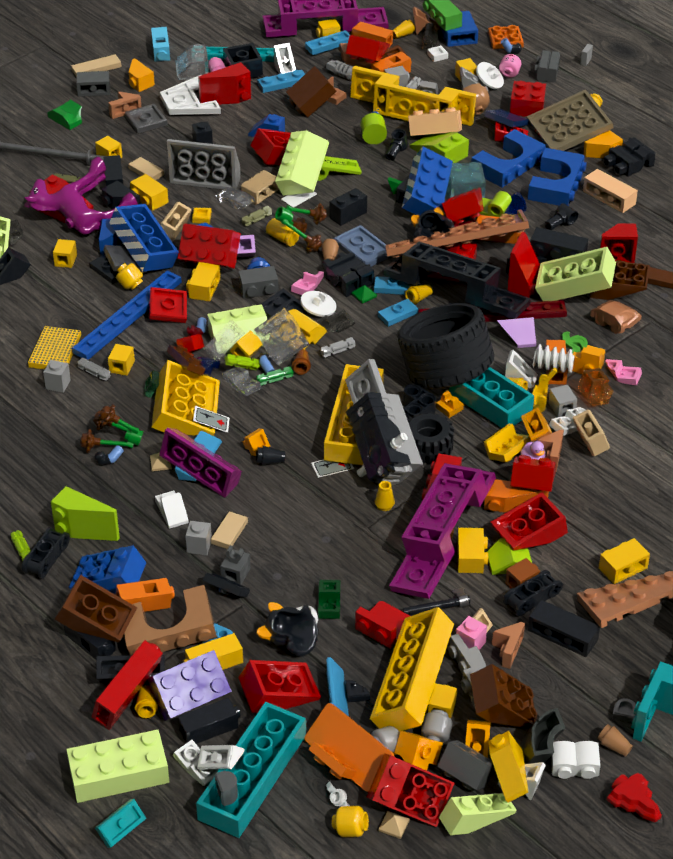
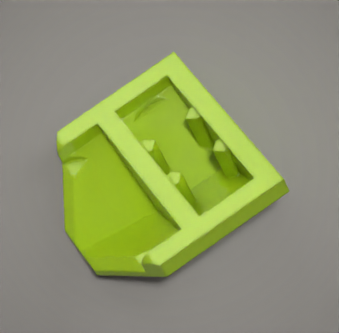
M500 538L487 551L492 575L506 574L507 568L525 558L532 563L528 548L513 550L503 538Z

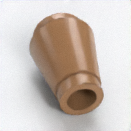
M334 239L324 240L321 245L324 260H336L339 249L337 241Z
M609 724L604 727L597 738L601 741V745L622 754L624 757L633 748V745L630 744L615 726L611 727Z

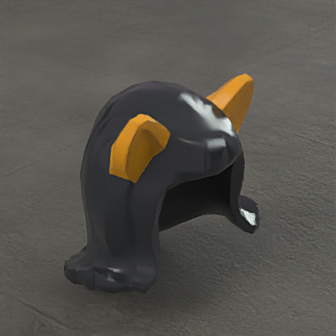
M436 207L434 211L427 210L421 213L420 216L413 215L411 217V222L415 226V238L418 236H427L428 238L433 235V232L437 231L447 233L449 228L455 227L452 220L446 219L440 207Z
M269 602L268 609L270 614L266 619L265 625L258 628L256 634L262 639H268L276 646L286 647L296 656L302 657L312 652L318 641L319 629L309 607L304 605L301 610L293 607L283 608L278 603Z

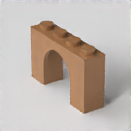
M201 585L183 590L187 608L185 617L180 623L168 629H154L147 625L146 615L141 602L132 604L137 607V610L124 633L130 656L135 653L144 640L148 643H154L160 648L161 652L216 638V630L205 586Z

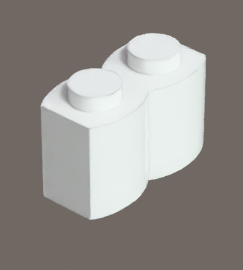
M553 742L555 753L551 756L552 776L562 779L573 776L591 779L599 776L600 757L597 742Z

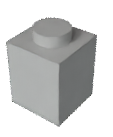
M403 66L384 69V73L400 76L399 86L405 87L408 84L410 76Z
M50 360L43 372L45 387L47 390L64 393L71 381L69 363Z
M567 384L550 389L549 405L557 417L565 416L567 410L577 407V398Z
M190 521L186 533L187 553L208 555L212 538L211 523Z

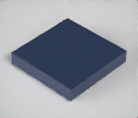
M502 109L487 110L485 112L486 118L512 128L528 124V119Z

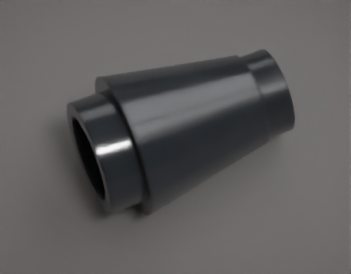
M262 445V447H257L256 463H261V465L284 463L286 453L285 451Z

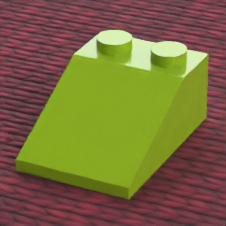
M457 132L429 134L410 144L409 148L418 153L424 146L452 160L453 165L468 157L469 139Z
M67 486L51 501L55 531L60 533L67 532L70 534V538L110 541H118L120 539L117 509Z

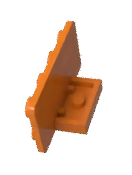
M332 703L326 704L305 735V741L311 745L308 750L315 755L313 758L318 763L329 766L331 768L330 773L338 779L342 777L351 779L367 792L371 788L384 753L394 756L392 751Z

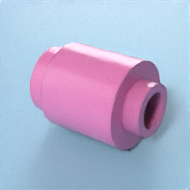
M218 57L211 58L208 63L210 72L226 67L222 59Z

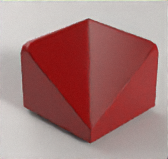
M201 334L176 340L177 345L184 346L188 349V352L204 348Z

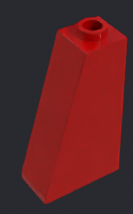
M144 640L96 700L91 718L109 731L160 663L163 652H161L157 645Z

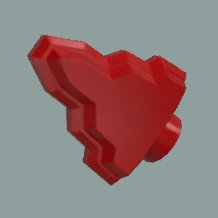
M636 773L629 778L623 774L613 782V790L606 798L613 806L622 807L627 812H636L642 818L652 822H657L661 819L662 815L659 807L651 799L652 791L648 788V781L642 774Z

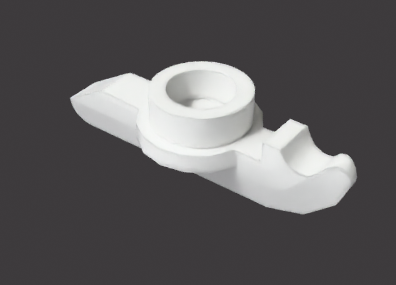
M329 781L326 787L331 793L330 801L332 804L339 807L350 806L346 801V792L342 789H336Z

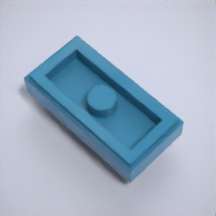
M376 276L374 293L405 295L406 290L411 285L400 280H392L390 277Z
M406 299L378 311V317L389 327L418 314V307L409 299Z

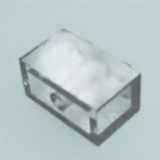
M230 320L203 349L217 361L245 332L233 320Z

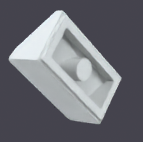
M235 745L201 746L197 769H232L245 749Z

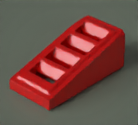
M496 122L495 141L504 142V136L514 129L528 136V130L518 127L512 128Z

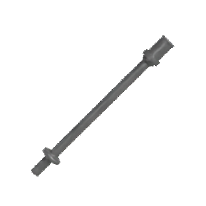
M0 141V149L86 160L87 165H90L92 159L96 156H99L103 162V157H105L93 155L92 150H88L86 154L3 143Z

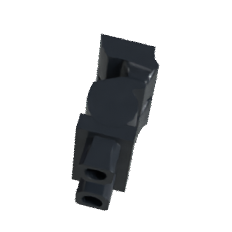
M633 137L629 138L627 142H623L622 146L618 145L615 148H610L609 155L604 157L603 164L607 168L614 166V172L618 176L625 174L629 177L632 173L641 171L644 163L651 167L654 166L656 152L646 145L644 146L642 142Z
M341 252L337 254L336 260L326 259L322 262L323 270L326 272V279L331 281L334 286L342 284V291L346 297L352 295L353 291L364 285L367 287L374 285V269H372L370 264L362 263L352 252L347 255Z

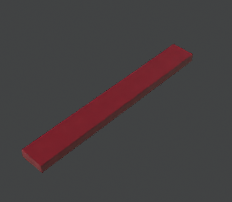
M564 300L531 302L530 306L516 319L567 317V310ZM479 307L483 312L485 322L509 319L504 315L491 313ZM418 309V313L427 309Z

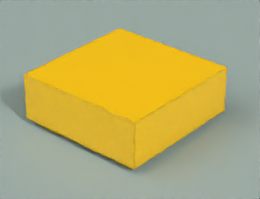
M194 208L192 222H206L210 224L211 208Z

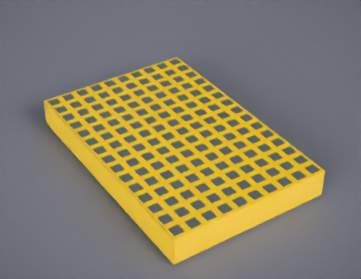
M45 326L28 361V366L30 368L45 369L50 360L69 363L73 355L72 347L79 342L81 331Z

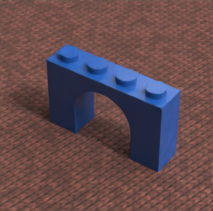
M514 129L504 136L503 150L518 158L510 160L499 159L482 150L472 157L471 172L502 188L539 163L546 145Z
M545 148L541 156L540 171L559 174L565 178L552 180L533 176L529 184L528 200L558 206L565 203L569 206L570 201L574 200L575 191L578 190L579 182H581L583 172L586 170L587 162H584L585 155Z

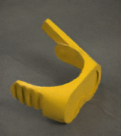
M553 368L547 375H540L539 384L535 385L532 391L534 395L533 409L538 407L541 412L545 411L548 382L557 373L556 368Z

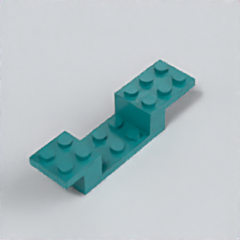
M661 661L657 670L652 669L649 677L650 685H645L643 688L642 702L637 701L633 714H635L631 728L634 729L633 739L642 742L656 709L673 715V666Z

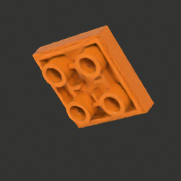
M509 25L507 27L494 26L488 28V35L493 49H504L500 43L504 38H507L512 45L519 43L524 47L519 26Z

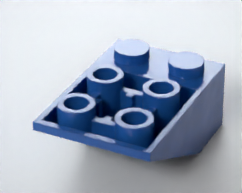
M134 545L82 556L69 588L71 589L79 576L82 575L116 595V585L139 582L146 561Z

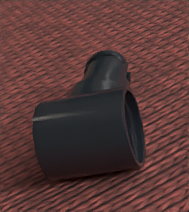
M396 129L392 132L390 148L385 154L386 159L394 161L398 152L408 148L406 131L403 129Z
M562 203L557 207L554 217L545 221V228L553 230L565 223L572 225L576 222L579 214L573 208Z

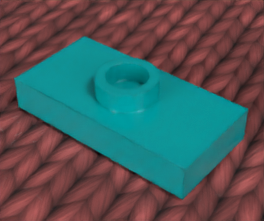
M130 799L96 826L95 829L107 848H111L142 823L146 817L136 801Z

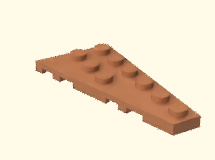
M673 571L657 576H646L639 580H627L616 585L608 584L602 588H589L577 593V601L595 622L603 628L607 626V622L614 619L617 622L623 619L624 614H636L659 604L661 598H673Z

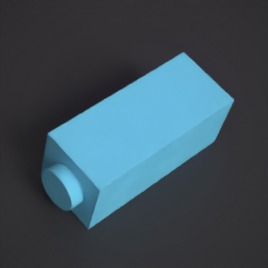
M167 27L151 28L154 61H169L170 51Z

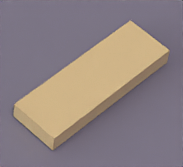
M116 54L71 65L72 72L76 77L77 72L108 71L122 67L121 61Z

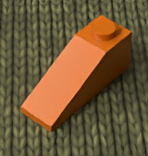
M495 479L485 497L484 510L508 512L541 492L548 498L549 491L510 486L511 481Z

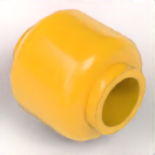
M124 263L117 269L119 273L116 275V279L125 289L131 288L133 290L143 281L141 279L143 277L142 272L133 263L128 265Z
M340 806L336 814L332 816V827L336 829L340 837H361L364 831L368 829V814L360 806Z

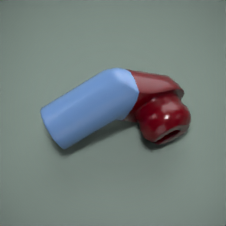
M201 317L197 320V327L191 325L190 328L188 326L186 329L188 336L204 334L206 332L207 320Z

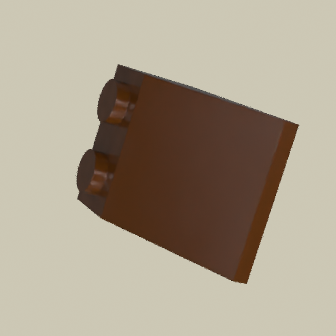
M80 575L71 588L55 620L74 631L120 642L137 607Z

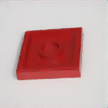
M150 287L149 319L186 323L187 291Z

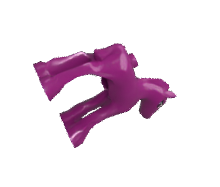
M96 156L92 159L89 171L85 176L71 184L65 185L54 194H48L45 181L37 179L29 196L24 198L27 201L24 207H32L38 211H59L66 218L65 223L68 228H74L81 234H89L94 230H100L102 219H111L115 208L104 212L89 209L82 195L106 179L104 174L106 171L105 163L99 156ZM128 192L117 207L138 205L132 193Z

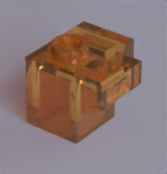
M600 368L583 370L578 389L591 406L608 404L613 393V389L608 385L609 378Z

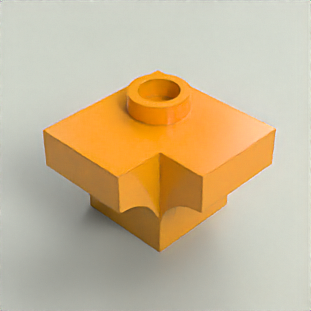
M587 345V347H583L582 352H573L575 358L572 371L597 378L604 365L605 349Z
M400 731L394 753L400 755L405 762L427 771L429 764L437 765L443 742L414 733Z

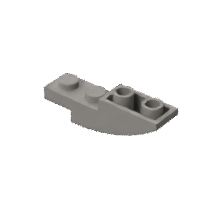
M455 634L450 637L448 651L451 658H455L459 669L463 674L461 680L462 690L464 693H468L475 708L470 674L486 667V664L477 646L468 649L460 635Z

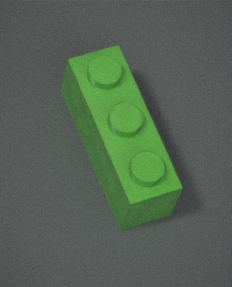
M424 0V11L445 31L462 27V12L450 0Z

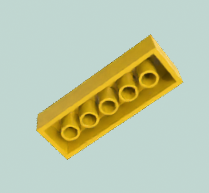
M345 365L324 441V460L363 465L355 440L356 436L353 434V427L349 423L350 418L346 414V411L353 406V402L345 379L360 366ZM378 368L379 374L383 382L384 369Z
M439 607L404 619L370 719L378 728L393 726L400 732L422 725L454 623Z

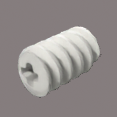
M539 344L535 351L533 368L536 363H538L539 369L545 364L546 370H549L553 365V368L557 370L560 367L563 373L568 368L571 374L575 355H573L572 349L565 354V350L562 348L558 353L557 347L550 351L549 345H547L542 350V346Z

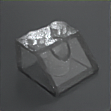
M206 44L190 45L175 60L177 80L192 79L209 73Z

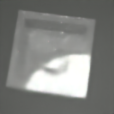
M286 308L254 329L267 353L278 365L309 345L296 320Z

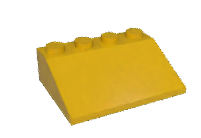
M167 360L158 374L151 428L165 432L167 428H174L186 435H198L200 431H204L214 436L215 428L193 421L195 406L217 413L220 380L205 374L202 376L188 371L182 365Z

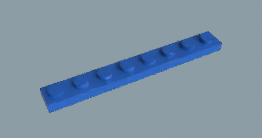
M170 271L163 273L72 347L73 354L89 360L149 310L150 287L174 289L182 283L181 277Z

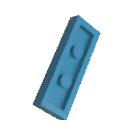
M344 30L305 42V48L312 55L338 48L340 43H348L350 34Z
M294 70L293 72L257 79V85L263 93L292 87L305 73L303 70Z

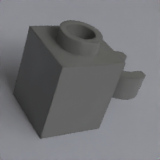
M230 545L226 551V557L220 566L221 576L242 585L251 569L250 554L245 553L242 548L239 551L234 550L233 546Z

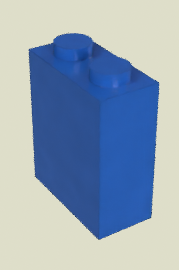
M461 11L462 27L445 31L439 26L447 47L478 43V28L470 11Z

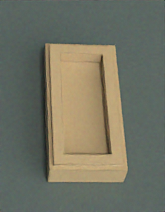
M142 157L128 164L129 169L140 176L147 174L154 180H157L164 175L163 169Z
M229 511L212 536L211 544L226 549L230 545L233 546L248 523V517Z

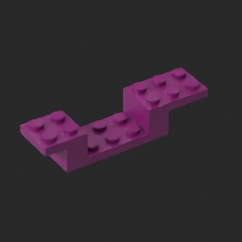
M278 0V14L263 15L266 37L271 38L297 35V19L339 16L342 31L352 32V28L360 21L388 29V20L384 7L358 9L356 0Z
M444 463L401 537L407 555L389 585L391 591L426 599L430 598L455 553L450 538L453 528L466 505L475 507L482 505L496 479L494 472Z

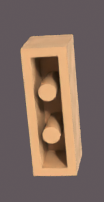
M455 107L445 108V111L439 112V109H431L429 113H423V110L413 111V114L408 116L410 136L459 132L462 130L460 110H455Z
M599 169L584 177L583 192L624 213L636 205L638 190Z

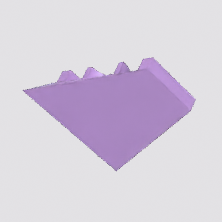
M534 317L497 320L516 342L517 348L536 346Z

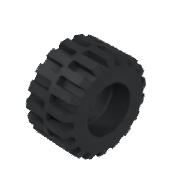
M428 412V414L420 413V415H414L408 419L422 463L429 462V464H432V461H436L438 453L451 455L454 438V427L451 421H447L445 416L441 417V414H432V412Z

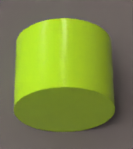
M370 113L362 118L360 126L364 141L368 144L383 142L387 137L384 118L377 113Z

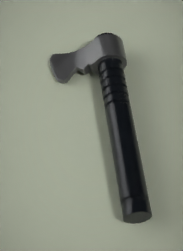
M458 588L452 591L456 595L454 599L405 607L403 612L408 615H414L436 607L445 609L455 606H468L470 604V597L464 593V588Z

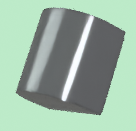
M229 771L216 773V790L222 805L226 806L234 803L238 797L235 774Z

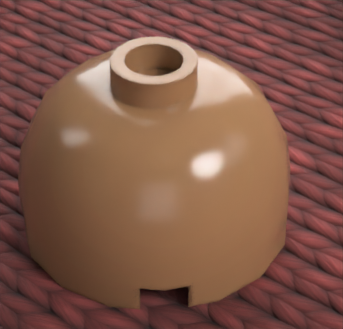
M479 83L465 87L464 91L476 94L474 115L482 114L490 102L487 88Z

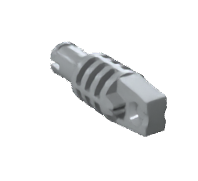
M338 60L327 62L326 69L340 77L351 80L352 68L354 66Z

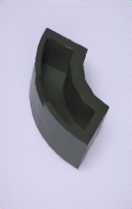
M558 708L551 709L542 714L523 736L520 747L523 750L525 764L545 763L555 753L553 741L566 729Z

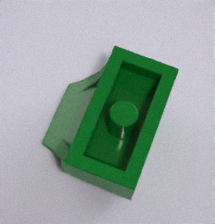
M69 100L65 104L47 112L48 118L71 130L82 124L80 116L82 106Z

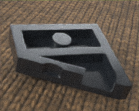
M284 288L261 303L267 319L270 321L283 319L280 315H284L292 309H296L303 314L308 313L302 307L300 301Z

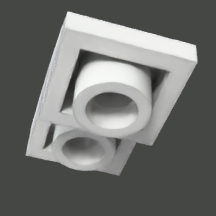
M581 407L569 409L565 416L551 419L549 426L555 431L564 430L563 436L578 431L573 417L586 410Z
M191 740L175 751L173 757L195 780L205 786L212 781L219 769H197L201 750Z

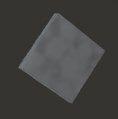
M155 104L125 112V118L137 134L168 125L167 119Z
M104 246L103 251L113 271H117L124 263L126 265L133 263L142 272L125 246Z

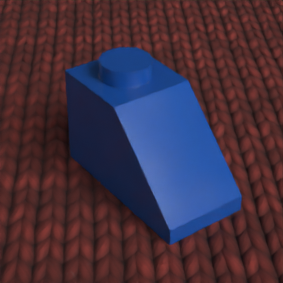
M269 114L257 122L248 135L254 137L258 128L285 132V117Z
M102 219L99 236L101 255L105 254L103 251L105 245L120 246L123 244L109 223L111 219Z

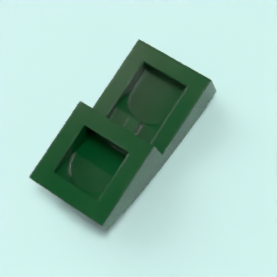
M319 580L318 618L340 619L341 580Z

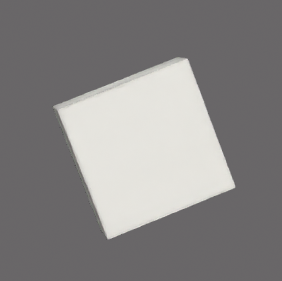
M442 46L427 49V55L434 62L448 59V52Z

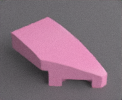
M319 271L316 275L303 272V279H299L292 284L291 292L303 295L305 292L314 291L323 279L324 272Z
M606 359V366L618 382L629 385L638 384L642 375L641 368L625 367L622 365V360Z

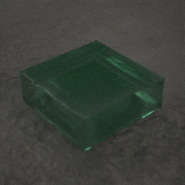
M155 370L150 373L144 386V394L150 398L159 386V372Z

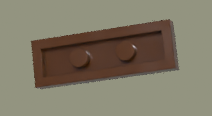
M169 345L167 352L186 370L203 376L206 368L200 364V360L194 358V354L188 352V349L184 346L177 345L175 347Z

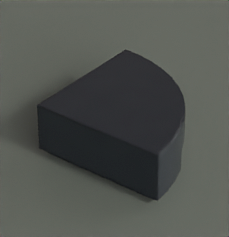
M345 680L348 702L370 701V693L366 687L357 684L356 681Z

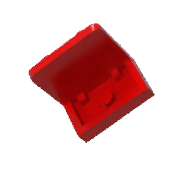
M379 601L370 611L360 606L355 612V629L391 649L397 642L404 619L410 617V615L384 601Z

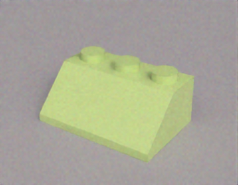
M262 304L207 314L208 331L217 355L229 353L235 343L250 330L259 337L263 343L262 346L272 345L269 329H263V327L269 328Z

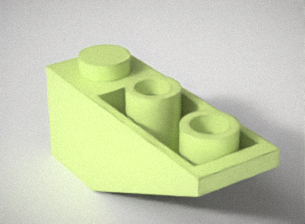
M503 793L451 797L440 814L439 819L450 835L469 834L513 815L517 810L512 802L508 803L505 800Z

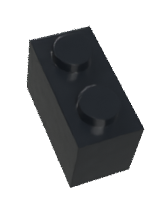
M355 188L329 201L330 219L342 226L367 213V195Z

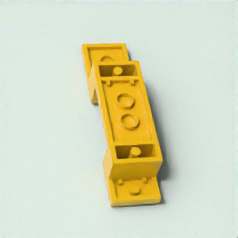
M358 66L352 68L350 97L374 103L373 111H377L381 115L409 121L408 116L413 114V111L423 110V113H429L431 109H439V112L445 111V108L455 107V110H460L462 124L472 126L474 123L475 93L445 87L437 95L399 86L400 76Z

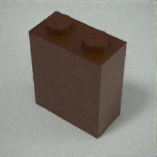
M315 66L286 91L290 97L288 98L293 106L297 105L294 108L300 114L304 113L307 117L337 92Z

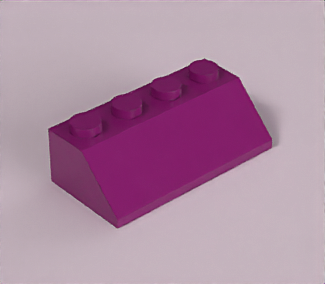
M167 428L165 430L159 456L179 467L224 498L239 484L242 471L235 465L230 464L174 428Z

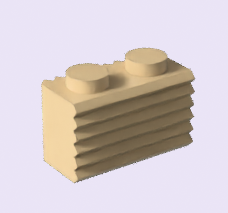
M265 170L257 173L253 178L251 177V179L242 183V198L255 205L259 204L279 190L275 182L277 176Z
M176 202L161 222V227L172 243L183 229V224H187L192 211L180 202Z
M586 410L573 417L578 433L592 456H596L610 448L605 433L590 410Z

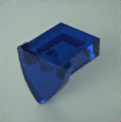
M519 192L514 193L511 196L512 201L505 211L508 215L517 214V210H522L524 213L527 209L523 196Z

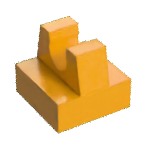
M449 391L444 392L441 400L436 402V409L448 418L459 413L464 408V404L459 401V398L451 395Z
M260 428L246 436L245 440L242 441L245 449H248L253 456H256L257 447H262V445L270 447L264 430Z

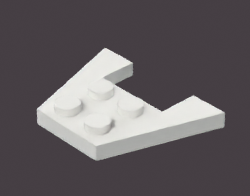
M198 76L160 92V98L169 115L221 114V108L216 100L205 103L199 102L194 93L195 90H199Z

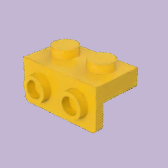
M509 423L484 441V445L489 459L508 462L512 460L513 456L521 452L526 443L532 442L529 435L517 434L514 425Z

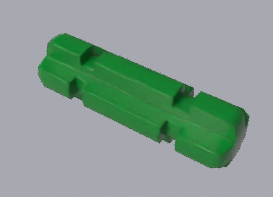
M288 366L282 368L283 370L277 369L266 372V375L264 373L256 376V381L259 386L266 385V382L270 384L283 380L284 377L285 379L293 377V370Z

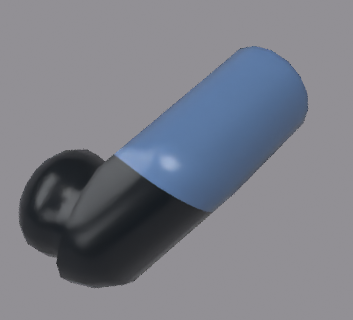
M507 38L500 42L508 54H518L522 50L521 44L512 45Z
M269 352L261 353L259 355V362L264 372L274 371L275 369L270 363L272 361L271 354Z
M115 446L109 454L105 455L103 451H99L95 454L94 458L99 465L115 463L124 451L122 447Z

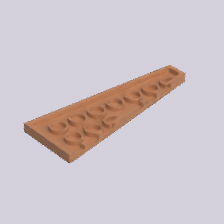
M517 210V214L514 215L501 214L499 219L486 218L482 220L481 224L471 222L449 228L447 233L437 231L433 232V235L428 238L427 236H418L413 239V242L403 240L385 245L387 257L396 258L400 257L419 241L435 247L443 245L444 247H451L455 245L454 243L458 242L465 244L478 238L479 240H486L492 235L505 236L507 232L512 231L521 233L529 228V223L523 211Z

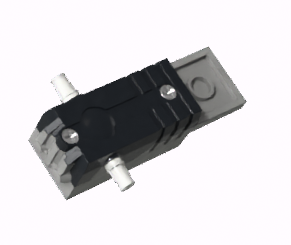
M368 359L345 379L353 402V406L346 411V414L350 418L349 423L353 427L352 431L356 436L355 440L363 461V466L357 470V474L360 477L367 474L368 479L374 483L388 481L391 485L400 484L422 466L423 463L399 395L386 393L375 359Z

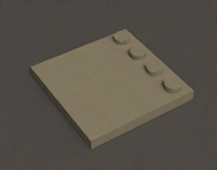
M583 90L527 116L528 122L547 148L565 151L614 128L612 121L587 90Z

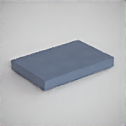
M361 225L333 238L337 241L342 251L346 254L352 252L362 263L370 264L371 267L391 257H387L386 244Z

